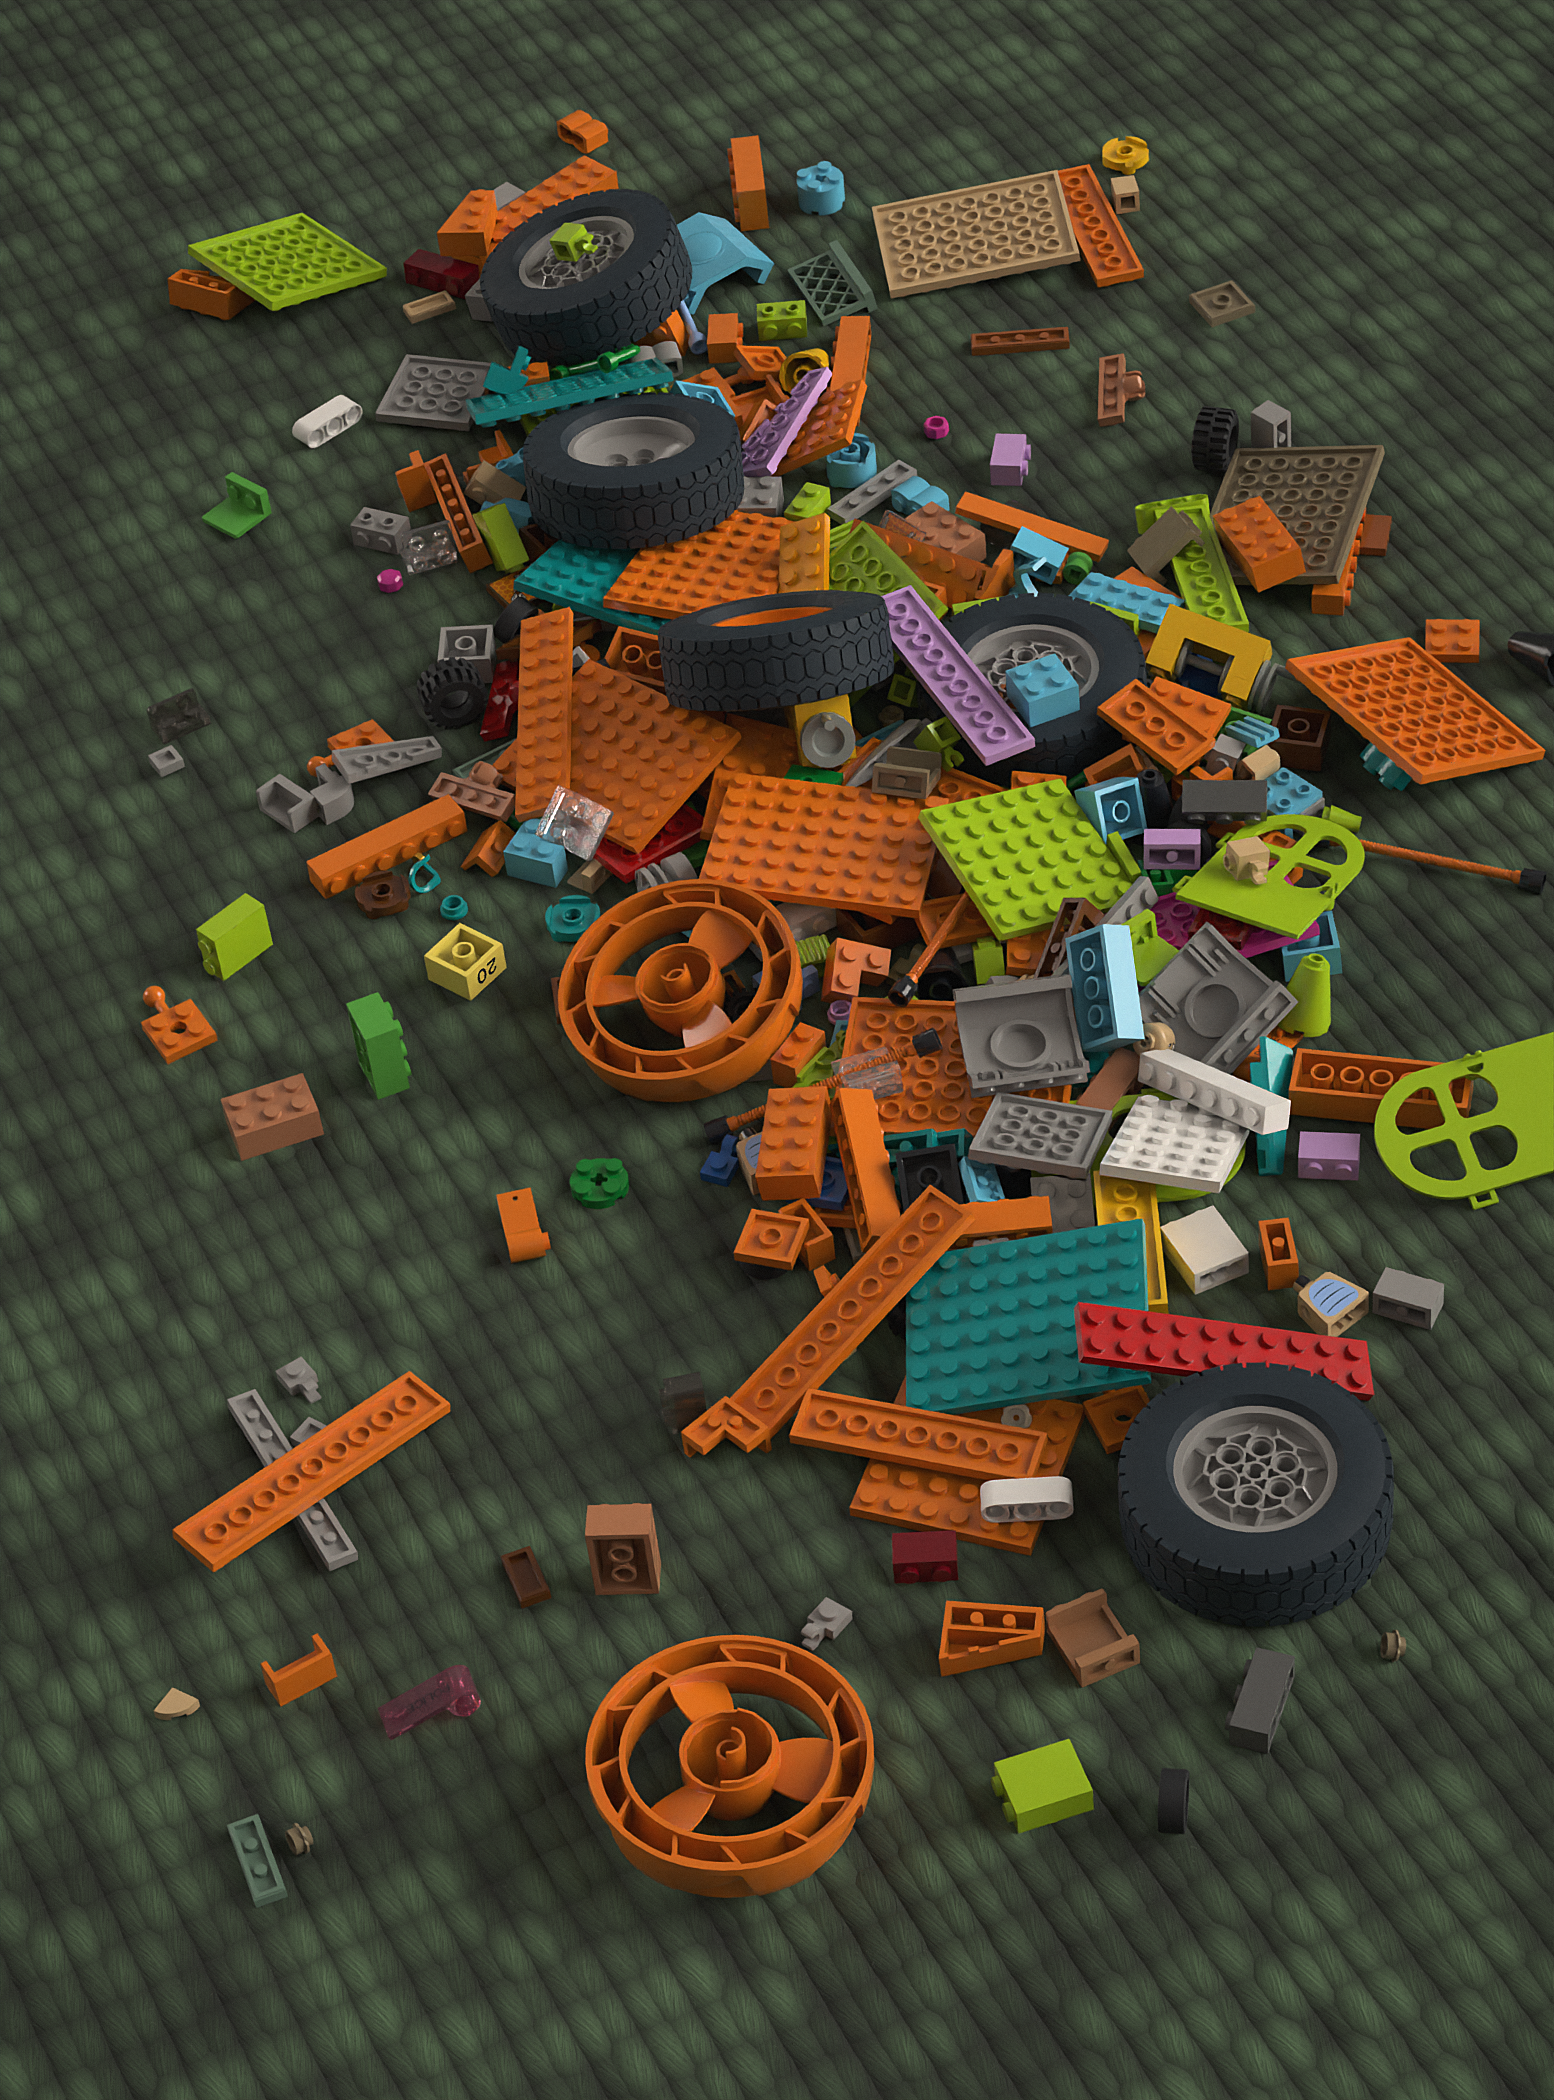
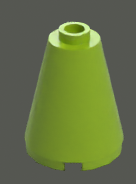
M1313 953L1301 959L1286 987L1298 1003L1277 1024L1280 1028L1291 1034H1294V1030L1304 1032L1303 1037L1321 1036L1327 1033L1331 1024L1330 964L1322 955Z

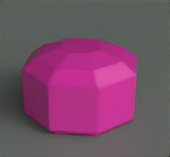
M933 416L927 418L924 423V433L928 438L939 439L945 437L949 432V424L944 417Z
M384 570L377 576L381 591L392 593L398 591L403 586L402 576L398 570Z

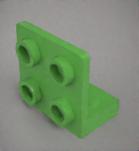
M231 472L225 476L229 497L203 515L202 520L204 523L237 539L272 512L267 489Z

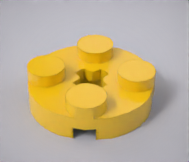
M1126 136V140L1118 141V138H1114L1103 146V166L1122 171L1125 175L1134 174L1136 169L1141 168L1149 161L1147 143L1137 137Z

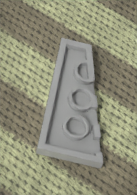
M433 736L332 750V761L348 784L442 757V748Z

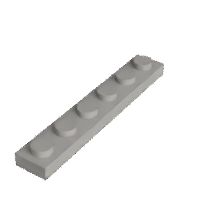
M1139 876L1096 926L1102 924L1121 925L1147 908L1150 910L1159 898L1149 877ZM1068 957L1051 976L1070 975Z

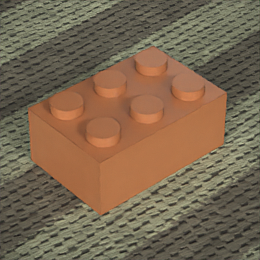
M932 501L904 519L926 533L922 540L926 544L977 562H981L986 558L985 534Z
M303 1073L221 1099L226 1123L241 1161L324 1135L319 1110Z
M651 1504L587 1505L585 1539L596 1595L659 1594L661 1559Z

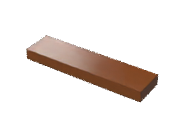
M1068 327L971 334L972 356L1070 349Z

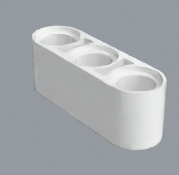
M344 395L336 396L300 418L294 424L292 434L309 447L316 448L356 424L362 416V408Z
M1065 1477L990 1480L983 1483L980 1488L982 1518L992 1523L1064 1519L1069 1517L1074 1510L1072 1483Z

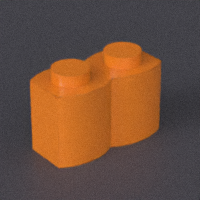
M577 110L557 121L558 136L564 142L573 144L582 153L587 154L608 142L607 126L599 120L592 119L588 113L582 110Z

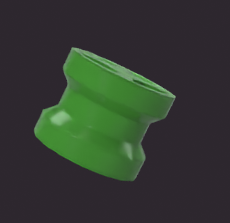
M1083 552L1071 553L1063 569L1064 579L1071 584L1079 585L1089 575L1093 566L1092 559Z

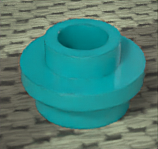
M450 895L442 901L440 912L445 919L458 920L467 914L468 906L462 897Z

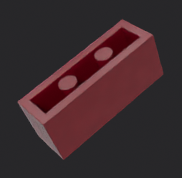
M418 249L403 263L407 284L436 292L447 291L449 295L465 300L467 292L480 279L477 264L440 256V254Z

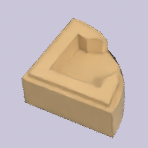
M172 1687L155 1708V1717L162 1720H172L171 1717L184 1714L188 1716L200 1707L199 1700Z

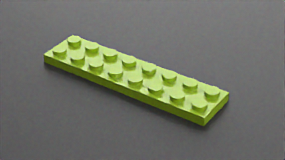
M1205 504L1174 508L1178 513L1183 510L1193 520V523L1202 531L1199 536L1205 543L1201 547L1194 540H1191L1169 561L1182 599L1185 601L1186 610L1249 632L1247 616ZM1168 509L1154 510L1155 522Z

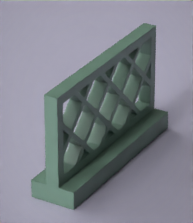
M838 240L828 243L829 251L787 270L789 276L823 326L841 319V316H847L862 308H866L868 312L878 309L872 289ZM830 260L828 266H819L821 263ZM804 271L808 272L806 276H797ZM815 272L824 273L821 278L813 277ZM830 274L838 275L837 279H828ZM809 284H817L815 289H807ZM824 285L832 286L830 291L822 290ZM839 287H848L845 292L837 291ZM817 297H826L824 302L815 301ZM833 298L841 299L839 303H830ZM848 299L857 300V302L850 305L846 304ZM826 309L835 310L833 313L824 316Z

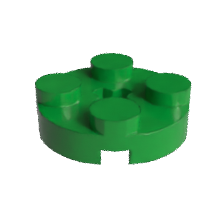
M617 1158L580 1160L570 1177L571 1194L575 1200L577 1198V1200L581 1201L582 1206L586 1208L605 1209L615 1205V1200L620 1198L621 1195L623 1199L629 1190L628 1174L622 1165V1161ZM598 1181H604L601 1186H596L595 1184Z

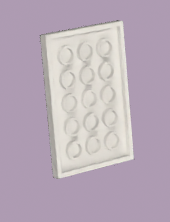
M1153 1095L1138 1096L1100 1163L1099 1175L1220 1193L1250 1129L1195 1105L1188 1104L1184 1100L1166 1101L1159 1100L1158 1097Z

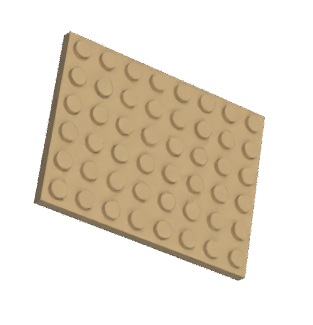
M1057 170L872 207L891 298L905 297L921 292L926 293L931 290L951 288L956 285L976 283L982 280L1022 274L1027 271L1046 269L1052 266L1080 261L1077 242Z

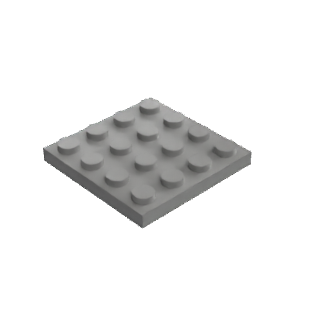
M406 354L375 413L376 421L469 431L474 419L467 410L465 400L488 394L490 389L483 387V382L491 363Z
M997 1092L969 1147L968 1159L982 1164L1005 1165L1011 1169L1023 1168L1035 1170L1041 1174L1053 1173L1064 1175L1071 1179H1086L1112 1122L1113 1111Z

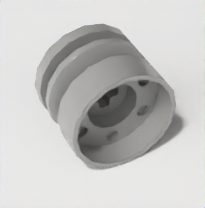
M681 852L662 859L661 869L657 864L652 863L647 866V869L643 867L635 871V883L638 892L673 881L698 879L690 861Z

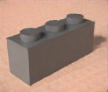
M1183 780L1182 819L1191 824L1216 821V823L1223 825L1231 824L1233 821H1244L1245 824L1257 825L1261 821H1267V780Z
M1256 1647L1252 1660H1246L1243 1671L1244 1684L1237 1686L1234 1696L1235 1710H1229L1225 1721V1730L1229 1731L1230 1745L1266 1754L1269 1753L1295 1677V1656Z

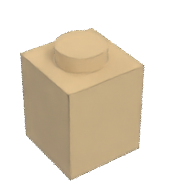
M1134 175L1111 178V199L1116 214L1140 211L1139 189Z

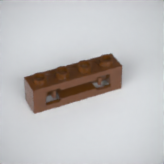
M1063 898L1033 978H1040L1044 974L1054 973L1067 959L1065 938L1094 928L1105 914L1086 898ZM1065 918H1067L1071 925L1064 926V931L1066 932H1063L1061 928Z

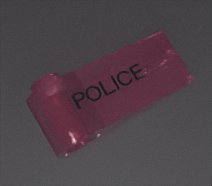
M455 1665L380 1706L378 1710L388 1738L393 1740L445 1709H448L457 1716H469L480 1706L481 1699L469 1668L464 1665Z

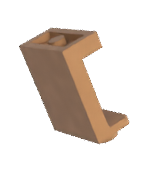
M1104 1589L1088 1592L1078 1599L1066 1604L1057 1605L1046 1612L1047 1633L1081 1687L1090 1685L1140 1663L1139 1642L1134 1634L1127 1636L1107 1604V1594Z

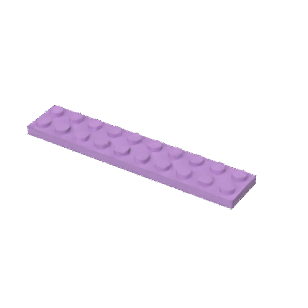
M911 585L881 596L884 598L887 606L892 648L986 766L1035 747V738Z

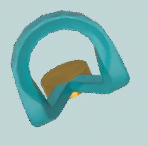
M417 852L412 856L414 865L409 872L408 880L413 890L419 893H427L440 884L441 879L439 874L428 865V861L431 859L430 855L428 854L424 857L421 853ZM418 869H425L433 876L423 887H419L415 883V874Z

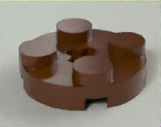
M392 871L373 872L362 879L363 883L359 888L358 885L355 888L357 905L370 919L404 912L409 907L408 901L411 897L409 882L401 874L398 877L393 875Z

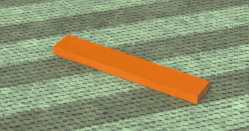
M966 491L956 506L955 514L1014 534H1018L1023 526L1069 548L1067 552H1083L1096 562H1100L1108 548V539Z

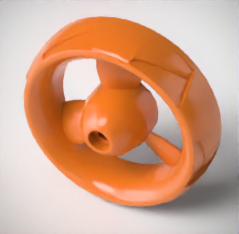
M688 879L660 884L638 892L613 906L601 915L577 941L566 960L559 982L558 1009L561 1022L570 1042L584 1058L588 1066L600 1079L619 1092L644 1101L682 1102L706 1098L732 1089L755 1075L773 1057L786 1040L795 1017L799 1015L803 978L800 956L786 920L768 900L756 892L734 883L712 879ZM693 930L688 943L669 945L649 956L641 965L636 977L614 975L631 956L647 945L675 933ZM752 942L762 952V978L751 1004L732 1024L729 1017L723 1011L726 987L720 970L735 961ZM639 999L647 1017L667 1033L683 1037L685 1048L670 1051H651L627 1045L614 1038L601 1025L599 1018L600 1007L619 1005Z
M718 1635L683 1642L664 1649L636 1665L625 1674L608 1692L593 1717L587 1737L585 1764L589 1791L599 1815L609 1826L622 1854L640 1872L673 1890L678 1889L692 1894L723 1898L761 1896L780 1891L810 1877L842 1846L851 1832L856 1819L861 1818L867 1805L873 1780L874 1744L871 1723L858 1694L848 1681L824 1660L804 1649L775 1639L749 1635ZM731 1694H753L786 1703L809 1717L821 1729L827 1739L797 1738L779 1742L777 1734L771 1725L755 1712L742 1708L734 1709ZM678 1707L692 1723L684 1733L679 1748L681 1777L684 1786L663 1798L650 1809L642 1801L631 1783L628 1774L629 1759L636 1744L649 1727L663 1715ZM774 1791L793 1800L809 1803L802 1811L789 1820L770 1829L753 1834L710 1836L691 1832L700 1823L705 1814L725 1821L749 1818L765 1807Z

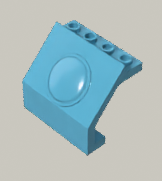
M698 212L677 224L688 251L693 271L692 282L684 298L690 314L694 315L704 292L710 285L740 268L757 283L765 284L774 262L726 219Z

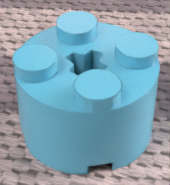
M822 161L818 165L798 170L796 179L799 207L807 214H811V211L819 212V215H829L842 208L843 201L845 202L844 179L842 172L838 168L833 167L828 161Z
M854 433L850 446L825 456L827 477L832 487L856 489L877 474L875 445L869 441V437L866 435Z

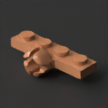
M1124 353L1099 358L1098 422L1100 427L1124 423L1125 402L1141 400L1145 397V383L1140 377L1142 373L1137 370L1125 373L1126 360Z
M482 761L474 764L469 772V777L464 779L441 772L428 793L433 800L449 794L461 809L503 822H507L512 814L516 801L514 794L498 789L503 780L502 774H497V769L494 766Z

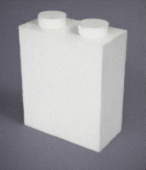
M1214 1206L1198 1210L1191 1215L1171 1221L1160 1227L1162 1250L1195 1295L1249 1273L1248 1251Z

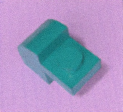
M521 346L518 347L510 368L491 361L483 387L501 394L514 393L520 390L529 379L527 375L520 373L521 369L526 371L531 357L527 356L528 349Z

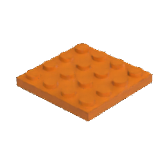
M862 379L848 382L842 388L833 392L827 391L817 399V404L812 407L807 420L800 427L797 437L789 445L786 455L780 460L777 470L771 475L772 477L783 475L851 445L867 388Z

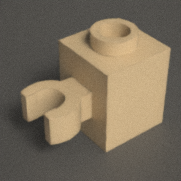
M1258 836L1227 842L1223 864L1225 869L1237 881L1251 878L1256 885L1267 883L1264 875H1268L1270 850Z

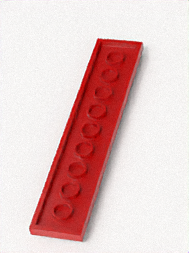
M1078 1302L1074 1307L1079 1363L1184 1377L1194 1373H1198L1201 1377V1371L1217 1366L1223 1371V1365L1242 1363L1243 1368H1246V1362L1265 1363L1266 1368H1269V1364L1274 1363L1289 1365V1371H1291L1292 1367L1311 1371V1377L1314 1373L1330 1379L1332 1384L1334 1382L1348 1390L1350 1395L1353 1394L1359 1400L1369 1401L1374 1396L1367 1341Z

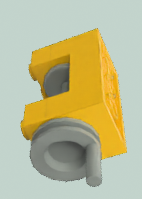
M1169 604L1145 661L1148 674L1152 676L1151 680L1153 681L1157 676L1174 683L1176 677L1180 678L1183 675L1187 665L1218 675L1220 680L1217 691L1222 695L1224 702L1247 712L1249 710L1253 711L1257 707L1256 713L1262 714L1265 710L1278 676L1303 684L1296 680L1285 669V666L1275 663L1271 667L1272 648L1270 640L1173 604ZM1192 652L1223 663L1225 666L1192 655Z
M848 693L817 702L784 707L786 728L795 730L799 762L802 766L833 768L849 763L852 758H857Z

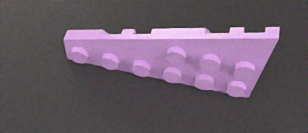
M828 367L808 371L790 391L792 397L784 403H780L774 409L777 414L770 421L765 419L742 445L744 476L762 477L771 476L775 473L777 465L782 457L786 455L791 442L797 437V432L807 420L812 407L817 404V399L821 392L827 387V382L832 376V372Z

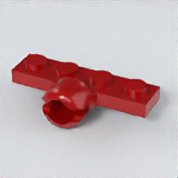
M504 661L496 665L480 732L484 742L505 737L509 734L513 714L518 710L520 661Z

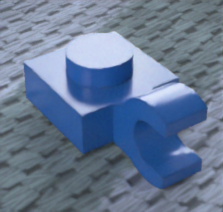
M727 1134L723 1139L720 1153L711 1151L700 1171L701 1180L725 1187L729 1186L740 1166L739 1160L736 1158L737 1150L735 1146L738 1137Z

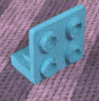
M1284 767L1265 779L1267 780V816L1282 814L1298 815L1322 798L1321 790ZM1293 829L1277 830L1293 839Z
M963 1156L958 1166L966 1188L964 1195L965 1204L1005 1199L995 1165L993 1163L982 1164Z

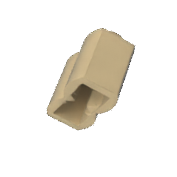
M1264 745L1238 762L1236 768L1237 776L1233 780L1267 779L1280 768L1278 753L1268 745Z

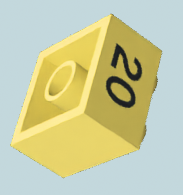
M461 923L424 955L428 980L470 1001L507 968L502 943Z

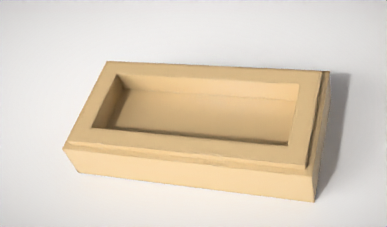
M442 291L403 305V312L412 324L456 309L455 302L447 291Z

